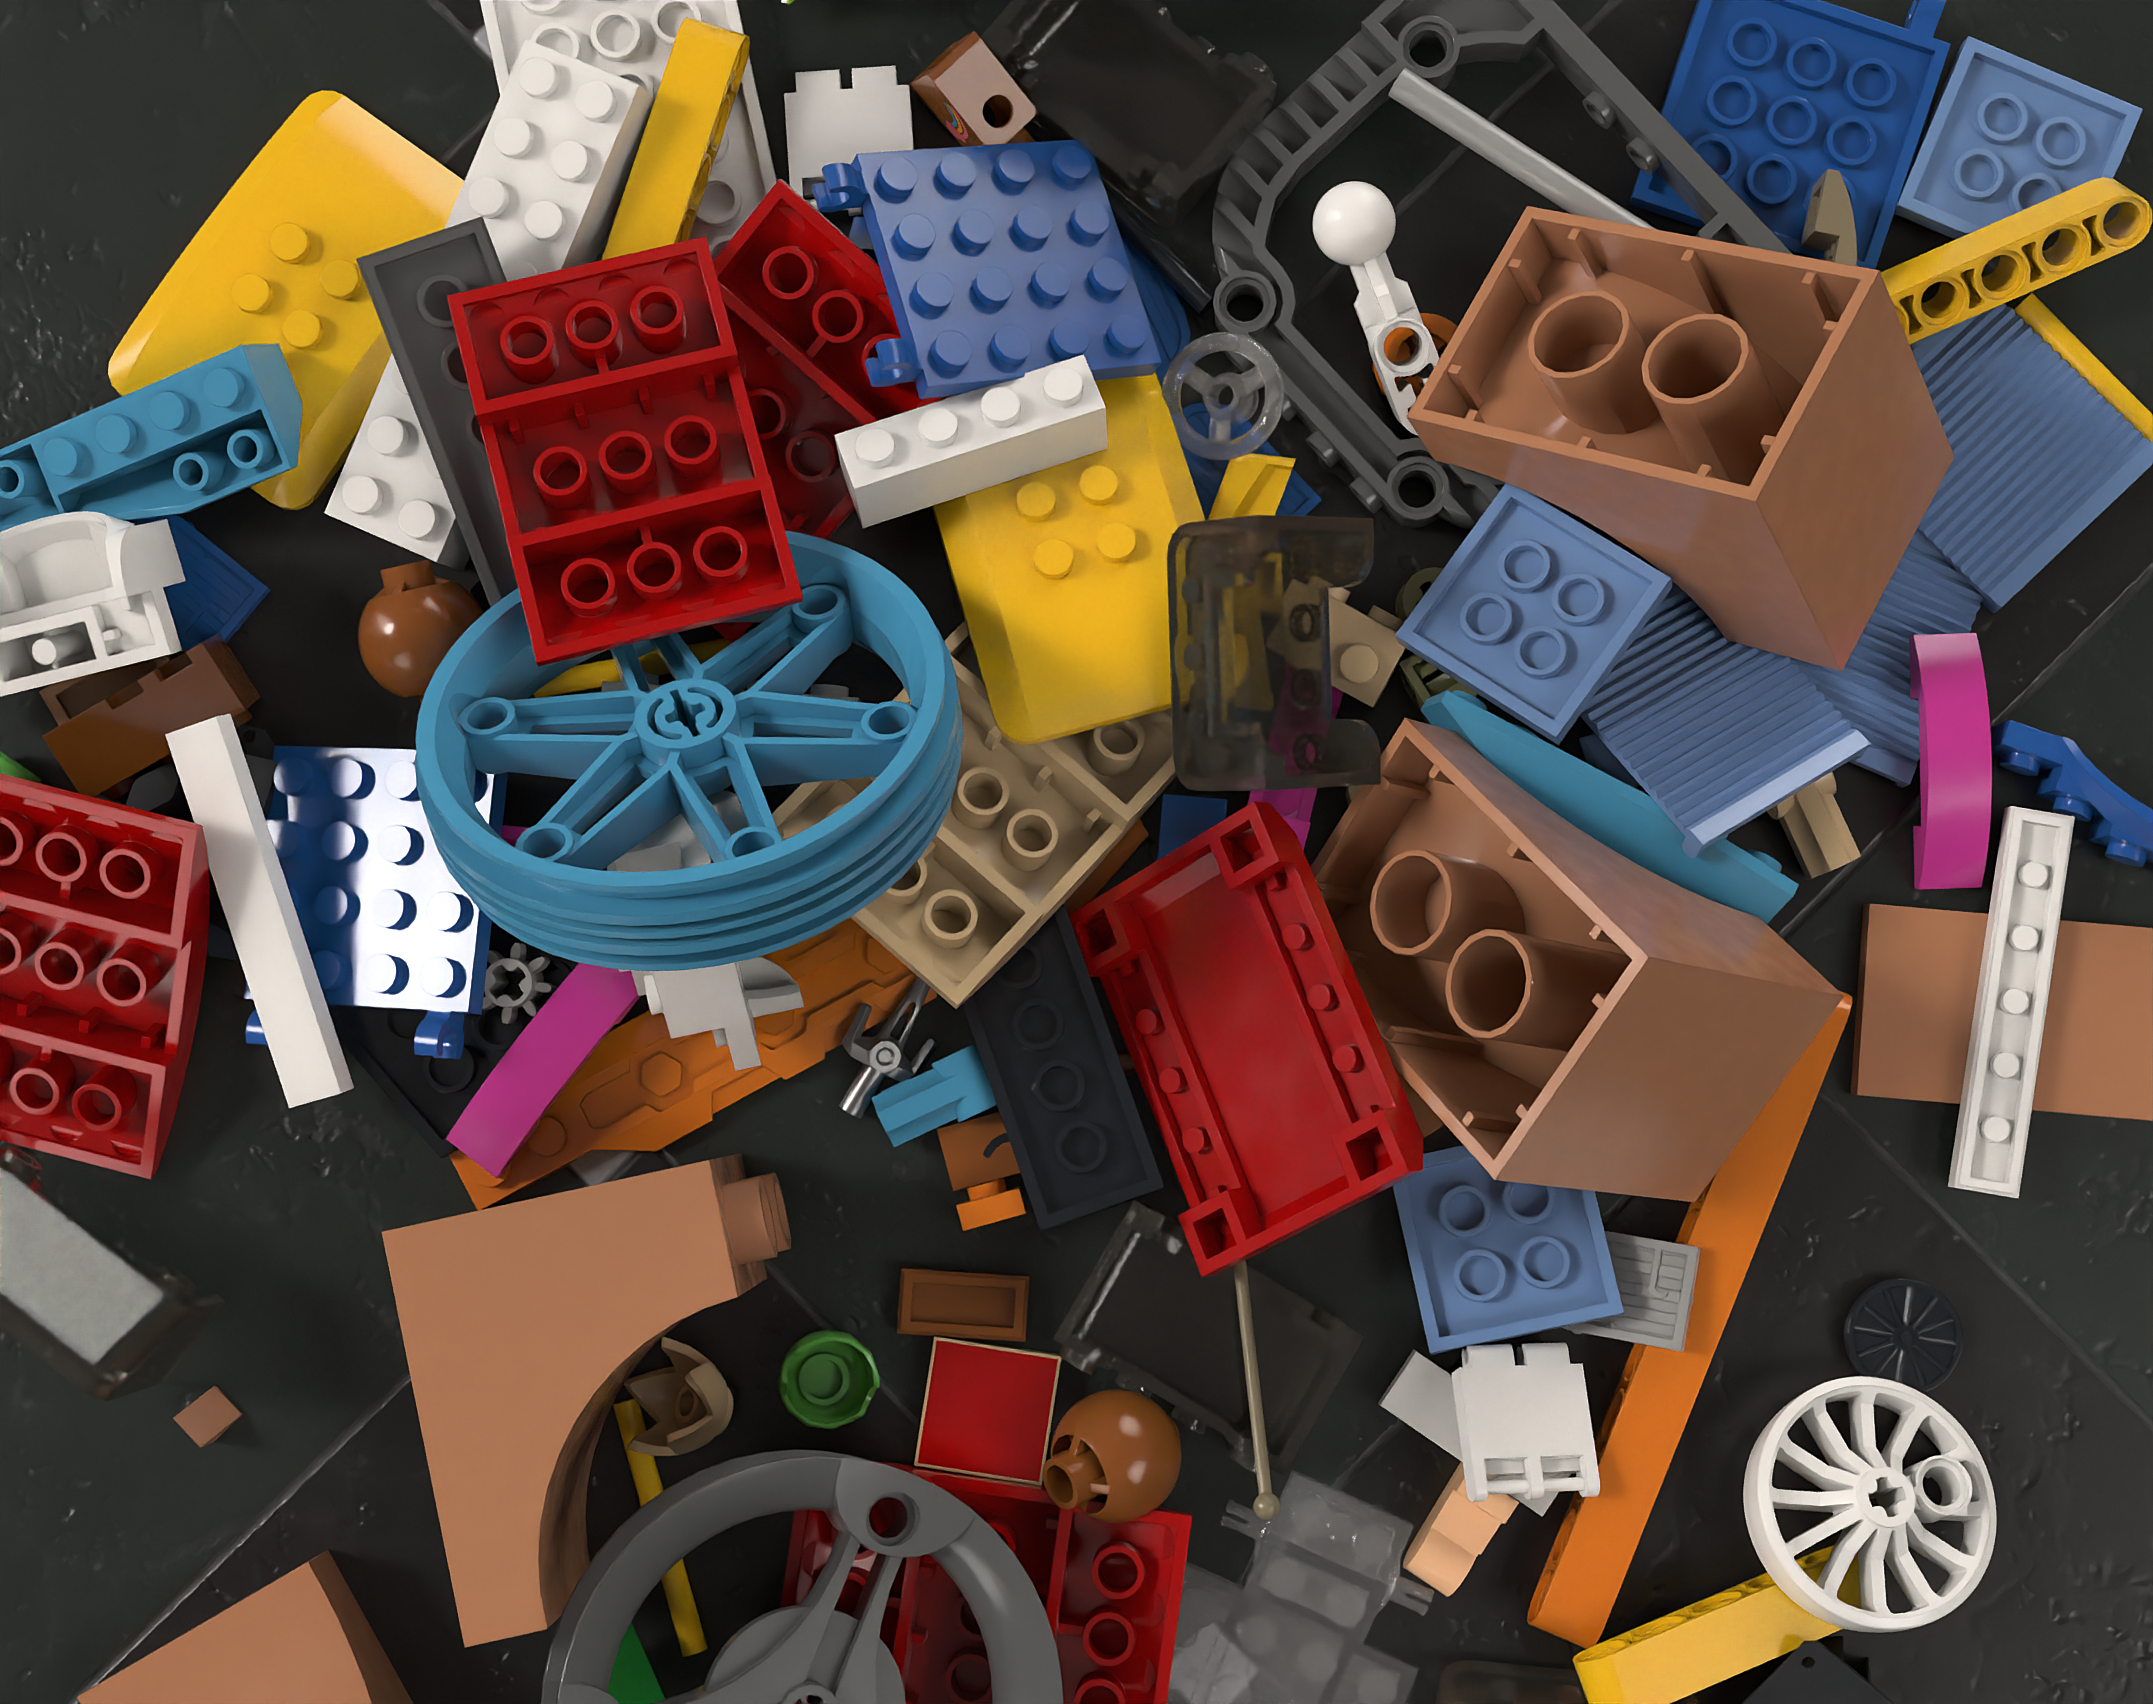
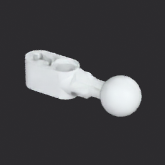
M1360 181L1345 182L1330 189L1317 204L1313 215L1314 237L1319 248L1327 257L1337 263L1350 267L1359 290L1354 307L1367 338L1369 352L1395 418L1408 431L1418 435L1407 419L1408 408L1412 407L1416 401L1413 388L1405 379L1395 384L1394 378L1416 374L1420 387L1423 389L1440 358L1432 337L1423 324L1408 282L1395 277L1386 254V249L1393 239L1396 226L1395 213L1391 202L1381 190L1371 184ZM1396 328H1411L1416 336L1414 353L1408 359L1401 362L1389 361L1384 353V341L1387 335ZM1426 365L1428 366L1429 371L1427 373H1418Z

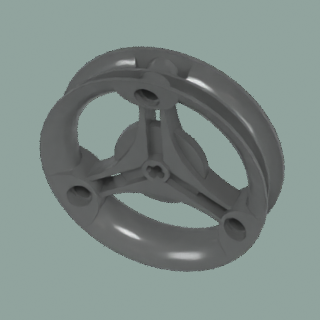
M799 1449L756 1453L730 1459L700 1470L671 1485L627 1519L596 1553L578 1580L561 1614L549 1649L541 1696V1704H620L608 1692L613 1665L622 1640L648 1594L674 1565L709 1538L748 1520L786 1511L823 1510L830 1523L839 1532L824 1568L802 1604L779 1608L750 1621L736 1632L720 1650L707 1674L704 1685L690 1692L650 1704H795L796 1701L802 1704H807V1702L810 1704H906L901 1674L889 1649L879 1638L880 1626L890 1588L903 1557H918L929 1554L939 1563L956 1583L978 1622L990 1667L992 1704H1063L1062 1675L1057 1647L1046 1611L1021 1563L987 1522L969 1506L944 1489L914 1474L860 1457L829 1451ZM889 1497L895 1506L894 1522L886 1531L875 1534L869 1523L870 1510L878 1500ZM859 1546L877 1552V1555L851 1617L834 1608Z

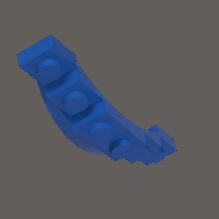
M2013 720L1990 727L1992 754L2002 757L1999 765L2014 773L2033 777L2038 776L2039 771H2042L2035 796L2054 802L2052 810L2055 813L2073 816L2075 820L2085 822L2091 821L2092 816H2095L2087 840L2107 847L2106 857L2137 867H2143L2145 861L2153 863V809L2131 797L2110 781L2082 753L2074 740L2050 734Z

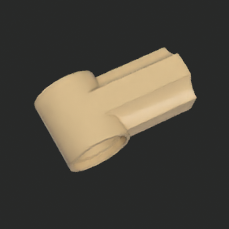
M1833 772L1828 773L1767 810L1773 819H1779L1806 880L1830 872L1861 857L1833 796L1837 791Z

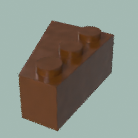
M219 632L42 735V738L79 794L95 797L103 793L106 799L111 802L131 790L133 783L139 778L138 771L156 761H159L162 766L173 761L165 734L226 714H231L236 729L253 718L248 708L261 696Z

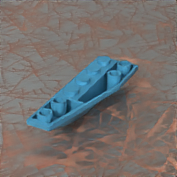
M279 343L240 345L0 449V532L33 520L70 512H98L121 520L188 513L296 468L303 403Z
M1446 690L1426 699L1421 712L1431 725L1457 732L1493 766L1546 807L1605 846L1660 877L1714 902L1758 916L1766 924L1794 896L1799 884L1780 873L1782 866L1777 860L1757 850L1747 849L1744 851L1726 840L1728 835L1706 847L1699 856L1693 859L1689 858L1682 848V843L1686 836L1651 796L1543 741L1528 729L1511 724L1486 711V705L1476 697L1459 690H1453L1452 692Z

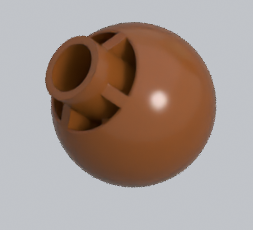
M431 559L381 570L384 588L367 603L358 629L360 653L366 668L373 678L382 687L402 698L419 695L421 704L436 669L450 648L484 614L478 601L466 588L455 581L435 576Z
M1111 1389L1091 1394L1078 1401L1068 1410L1055 1431L1051 1446V1459L1045 1462L1042 1471L1045 1488L1051 1499L1059 1507L1067 1510L1077 1506L1081 1511L1085 1512L1089 1501H1106L1103 1508L1089 1511L1085 1514L1099 1521L1122 1523L1142 1517L1157 1509L1168 1498L1176 1485L1182 1462L1178 1428L1173 1419L1157 1403L1139 1393L1129 1390Z

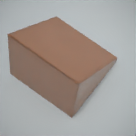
M215 1385L173 1419L201 1448L213 1443L243 1414Z

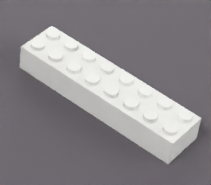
M524 39L444 229L483 216L507 282L595 262L623 197L655 100L637 83ZM391 354L324 513L435 562L463 572L470 553L394 356Z

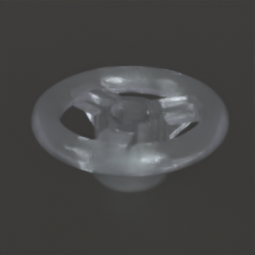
M1216 332L1195 339L1176 355L1165 375L1162 397L1171 414L1179 441L1186 449L1207 459L1230 460L1254 451L1272 434L1283 410L1284 383L1277 363L1260 343L1239 333ZM1229 351L1246 357L1255 367L1243 374L1227 372L1215 377L1196 366L1195 363L1210 353ZM1183 381L1203 394L1204 404L1211 415L1209 439L1194 431L1184 417L1181 407ZM1230 386L1233 390V400L1228 407L1222 408L1219 403V394L1223 388ZM1265 386V403L1258 421L1247 433L1230 440L1231 424H1241L1253 416L1259 401L1257 390Z

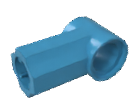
M976 1043L931 1064L933 1069L912 1079L909 1078L871 1097L883 1128L894 1147L954 1119L959 1123L997 1105Z

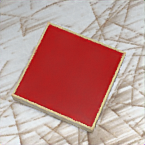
M934 1336L914 1466L1042 1486V1471L1046 1461L1062 1354L954 1337Z

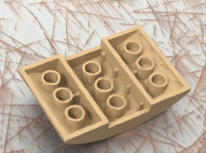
M965 620L944 641L950 652L956 673L964 732L962 759L949 810L937 834L911 868L880 897L851 916L856 923L955 1009L985 984L1073 894L1142 817L1208 737L1205 731L1174 707L1038 744L1020 745L1010 742L1000 734L994 722ZM904 688L892 701L904 702L910 706V699ZM877 777L802 783L772 813L782 841L814 826L838 811L858 796Z

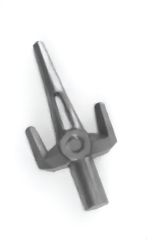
M920 977L916 978L900 1004L874 1037L861 1036L871 1012V1006L866 1003L860 1006L841 1042L851 1057L863 1063L839 1105L847 1113L862 1118L872 1100L871 1097H874L885 1075L899 1082L919 1076L937 1047V1041L930 1038L911 1062L903 1054L905 1043L931 988ZM913 1002V1007L898 1037L890 1036L891 1031L907 1006Z

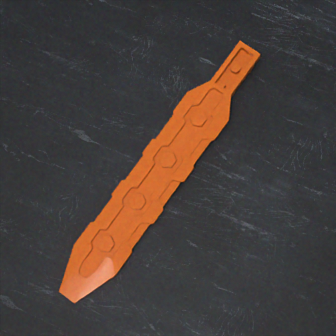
M1140 819L1064 902L1068 915L1091 902L1149 837ZM849 917L818 935L790 947L759 956L782 967L795 983L799 984L804 1004L802 1008L753 1018L761 1062L760 1066L735 1071L729 1046L716 1047L712 1030L671 1039L664 1013L652 1015L649 1010L608 1032L537 1123L538 1129L499 1178H495L461 1150L449 1154V1157L479 1211L494 1206L594 1150L659 1151L713 1121V1114L780 1077L788 1080L823 1061L826 1052L842 1044L841 1042L862 1004L866 1003L871 1006V1012L863 1032L888 1019L918 976ZM930 988L922 1006L937 998L935 990ZM913 1002L907 1006L901 1017L910 1013Z

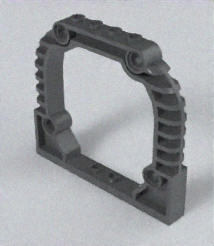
M1385 0L1361 22V30L1250 132L1233 154L1218 187L1213 210L1212 239L1215 261L1221 282L1215 290L1213 308L1216 327L1227 340L1221 346L1222 351L1244 375H1247L1253 369L1265 381L1269 388L1263 394L1284 419L1290 421L1296 415L1312 432L1306 441L1328 466L1332 467L1339 461L1355 480L1349 487L1367 509L1372 513H1376L1382 508L1401 526L1410 528L1424 527L1439 517L1458 527L1472 530L1505 485V482L1462 467L1435 461L1420 437L1399 440L1293 326L1296 310L1293 283L1283 267L1267 251V245L1275 213L1297 183L1374 111L1391 98L1388 96L1389 91L1404 68L1409 69L1438 89L1443 90L1454 78L1456 65L1483 61L1519 63L1538 46L1586 97L1582 103L1588 114L1605 129L1612 125L1629 143L1626 146V151L1633 162L1649 175L1656 172L1703 221L1705 226L1699 230L1695 237L1792 254L1553 0ZM1420 45H1431L1441 52L1443 60L1438 65L1427 68L1415 63L1410 56V52ZM1240 295L1253 296L1263 306L1262 312L1252 321H1238L1230 316L1227 311L1228 305L1234 298ZM1416 477L1428 482L1433 489L1434 495L1431 503L1420 508L1410 507L1405 504L1400 498L1398 487L1403 481ZM1538 497L1539 499L1543 500L1544 502L1548 503L1549 505L1553 506L1554 508L1558 509L1559 511L1563 512L1569 517L1574 515L1568 512L1567 510L1543 498Z

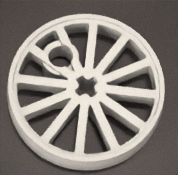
M1866 1376L1845 1377L1822 1383L1793 1399L1772 1418L1755 1442L1747 1463L1743 1489L1744 1512L1749 1535L1760 1561L1774 1582L1792 1601L1808 1613L1829 1624L1848 1630L1874 1633L1897 1632L1926 1625L1944 1617L1961 1605L1977 1587L1988 1567L1995 1543L1997 1513L1993 1486L1986 1465L1976 1445L1958 1421L1937 1402L1909 1386L1888 1379ZM1834 1401H1847L1849 1403L1851 1450L1847 1447L1827 1413L1825 1403ZM1873 1404L1887 1408L1899 1415V1419L1881 1455L1876 1448ZM1800 1416L1830 1466L1789 1439L1787 1432ZM1919 1428L1936 1445L1941 1454L1929 1457L1902 1471V1460ZM1775 1459L1825 1492L1774 1488L1772 1486V1475ZM1923 1477H1932L1939 1484L1942 1492L1940 1505L1933 1503L1926 1496L1923 1489ZM1876 1498L1879 1506L1872 1507L1869 1499ZM1774 1509L1832 1512L1833 1516L1791 1540L1784 1542L1776 1521ZM1939 1520L1963 1522L1964 1530L1960 1552L1924 1529L1921 1523H1933ZM1842 1529L1817 1582H1813L1797 1564L1794 1556ZM1908 1546L1950 1574L1945 1584L1937 1593L1931 1590L1911 1556ZM1857 1551L1861 1609L1850 1606L1837 1598V1590ZM1884 1559L1912 1606L1911 1611L1893 1614L1886 1605Z

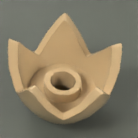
M662 1336L661 1348L669 1356L674 1366L650 1371L624 1382L628 1392L657 1422L656 1425L646 1432L634 1437L627 1449L654 1456L682 1455L708 1444L715 1436L720 1435L726 1429L732 1416L733 1396L730 1389L726 1386L722 1374L704 1355L689 1345Z

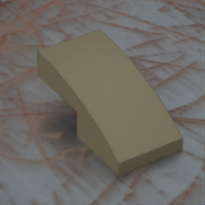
M1827 169L1812 187L1800 247L1825 252L1823 259L1825 261L1857 266L1856 229L1848 191L1840 171Z

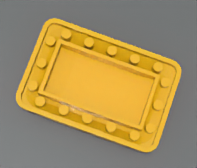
M323 90L309 95L277 130L221 200L130 326L109 361L108 375L112 386L120 395L125 396L240 345L279 343L303 403L298 463L296 468L253 485L250 488L273 505L284 510H299L309 506L319 497L348 458L392 354L356 259L443 230L464 180L346 96L335 91Z
M1156 372L1147 376L1095 381L1106 407L1108 449L932 506L993 719L1000 734L1010 742L1020 745L1038 744L1223 695L1235 689L1243 680L1247 667L1246 651L1206 520Z

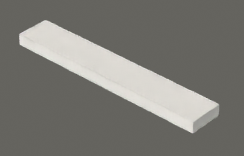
M231 714L216 716L165 734L194 823L203 826L209 868L289 1108L353 1089L354 1085Z
M2015 806L2004 808L1948 1187L2019 1199L2075 820L2073 816Z

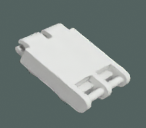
M896 66L852 68V89H842L839 69L796 72V92L784 93L790 187L804 199L814 197L812 190L814 184L825 183L822 168L825 165L832 163H848L851 165L858 153L914 150L909 85L897 84ZM815 199L806 200L818 210ZM861 207L843 209L848 210L849 216L862 215Z
M1565 1342L1522 1344V1347H1517L1518 1365L1516 1366L1511 1344L1470 1345L1466 1349H1462L1463 1367L1452 1372L1451 1376L1468 1499L1471 1502H1483L1487 1500L1488 1494L1523 1493L1527 1500L1542 1499L1544 1492L1579 1491L1582 1497H1597L1600 1492V1479L1583 1363L1570 1364L1567 1344ZM1576 1473V1477L1572 1478H1543V1475L1554 1477L1560 1474ZM1500 1476H1521V1480L1487 1481V1479H1495Z

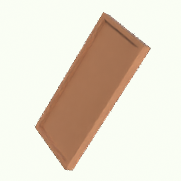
M1881 904L1863 905L1850 1095L1960 1104L1988 914ZM2059 921L2032 1111L2153 1121V928Z

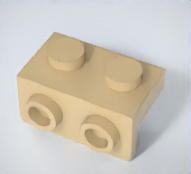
M1318 574L1312 585L1297 578L1261 646L1372 708L1375 707L1405 651H1408V649L1398 643L1395 634L1405 621L1375 605L1372 606L1368 615L1345 604L1351 593L1350 591Z

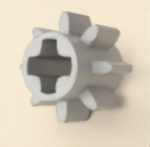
M514 943L511 948L510 958L504 959L495 950H489L488 961L491 965L486 970L484 988L486 997L483 998L482 1010L492 1009L497 1005L503 1007L501 1017L502 1022L506 1024H514L518 1016V1008H524L529 1015L534 1017L541 1009L537 1001L542 994L552 993L557 990V986L545 983L541 972L549 965V958L540 957L532 962L525 961L527 954L525 944ZM507 971L524 972L526 977L519 984L521 991L524 993L522 996L504 994L503 989L509 984L508 977L505 975Z

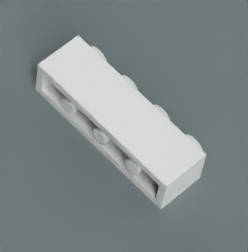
M1084 354L1025 373V376L1022 378L959 394L834 435L842 474L862 528L1108 449L1106 407Z

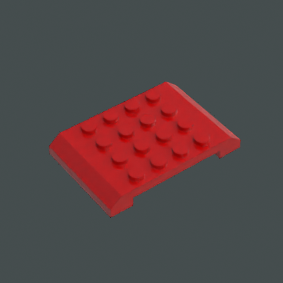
M1254 801L1068 915L1090 977H1100L1190 1206V1209L1178 1215L1201 1277L1217 1275L1423 1170V1134L1296 832L1269 802Z

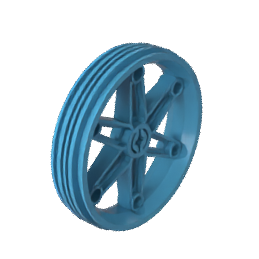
M785 531L803 595V602L719 622H760L761 624L703 664H700L678 633L610 649L625 690L528 699L537 690L563 672L604 651L538 667L519 589H515L477 619L450 648L436 669L425 691L418 714L415 755L416 786L436 849L448 872L485 915L519 940L552 955L578 963L610 969L681 971L730 964L790 947L848 919L880 897L920 858L937 834L949 810L957 784V774L962 759L964 732L956 673L950 652L925 606L914 592L895 574L874 560L848 547L822 538ZM854 643L874 653L893 669L909 696L910 706L904 702L897 701L872 704L802 695L836 657L846 652L851 644ZM795 647L748 691L740 693L786 652ZM655 649L676 681L669 682L650 691L638 657L644 656ZM476 770L492 775L514 772L577 780L535 826L521 834L514 847L502 839L488 825L475 805L474 781ZM877 777L858 796L838 811L814 826L783 841L761 789V786ZM643 783L583 836L581 835L633 786ZM731 784L749 826L734 833L732 836L706 798V796L720 792ZM680 813L714 862L696 867L653 872L602 871Z

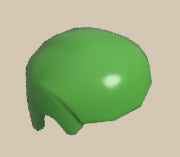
M826 1329L807 1334L791 1347L786 1353L779 1370L777 1385L781 1399L790 1414L807 1427L833 1430L863 1417L876 1389L880 1387V1376L872 1353L868 1348L849 1333Z

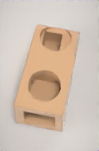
M1461 1461L1410 1545L1403 1561V1568L1446 1597H1449L1461 1585L1477 1555L1482 1554L1501 1523L1506 1524L1519 1502L1510 1494H1488L1486 1501L1471 1502L1467 1496L1463 1462Z

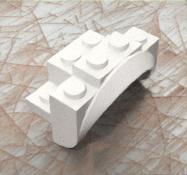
M70 512L40 518L0 532V697L182 651L163 587L185 582L186 580L167 519L134 526L133 523L98 512Z
M721 790L706 796L731 836L743 828L749 827L736 794ZM680 813L607 866V871L653 872L676 870L711 864L712 859ZM762 957L720 966L681 971L631 970L638 996L647 995L652 1015L664 1013L671 1039L712 1030L716 1047L729 1046L735 1071L761 1065L754 1017L804 1007L799 984L795 983L782 967ZM618 969L620 973H621V972H625V971H630V970H621V969Z

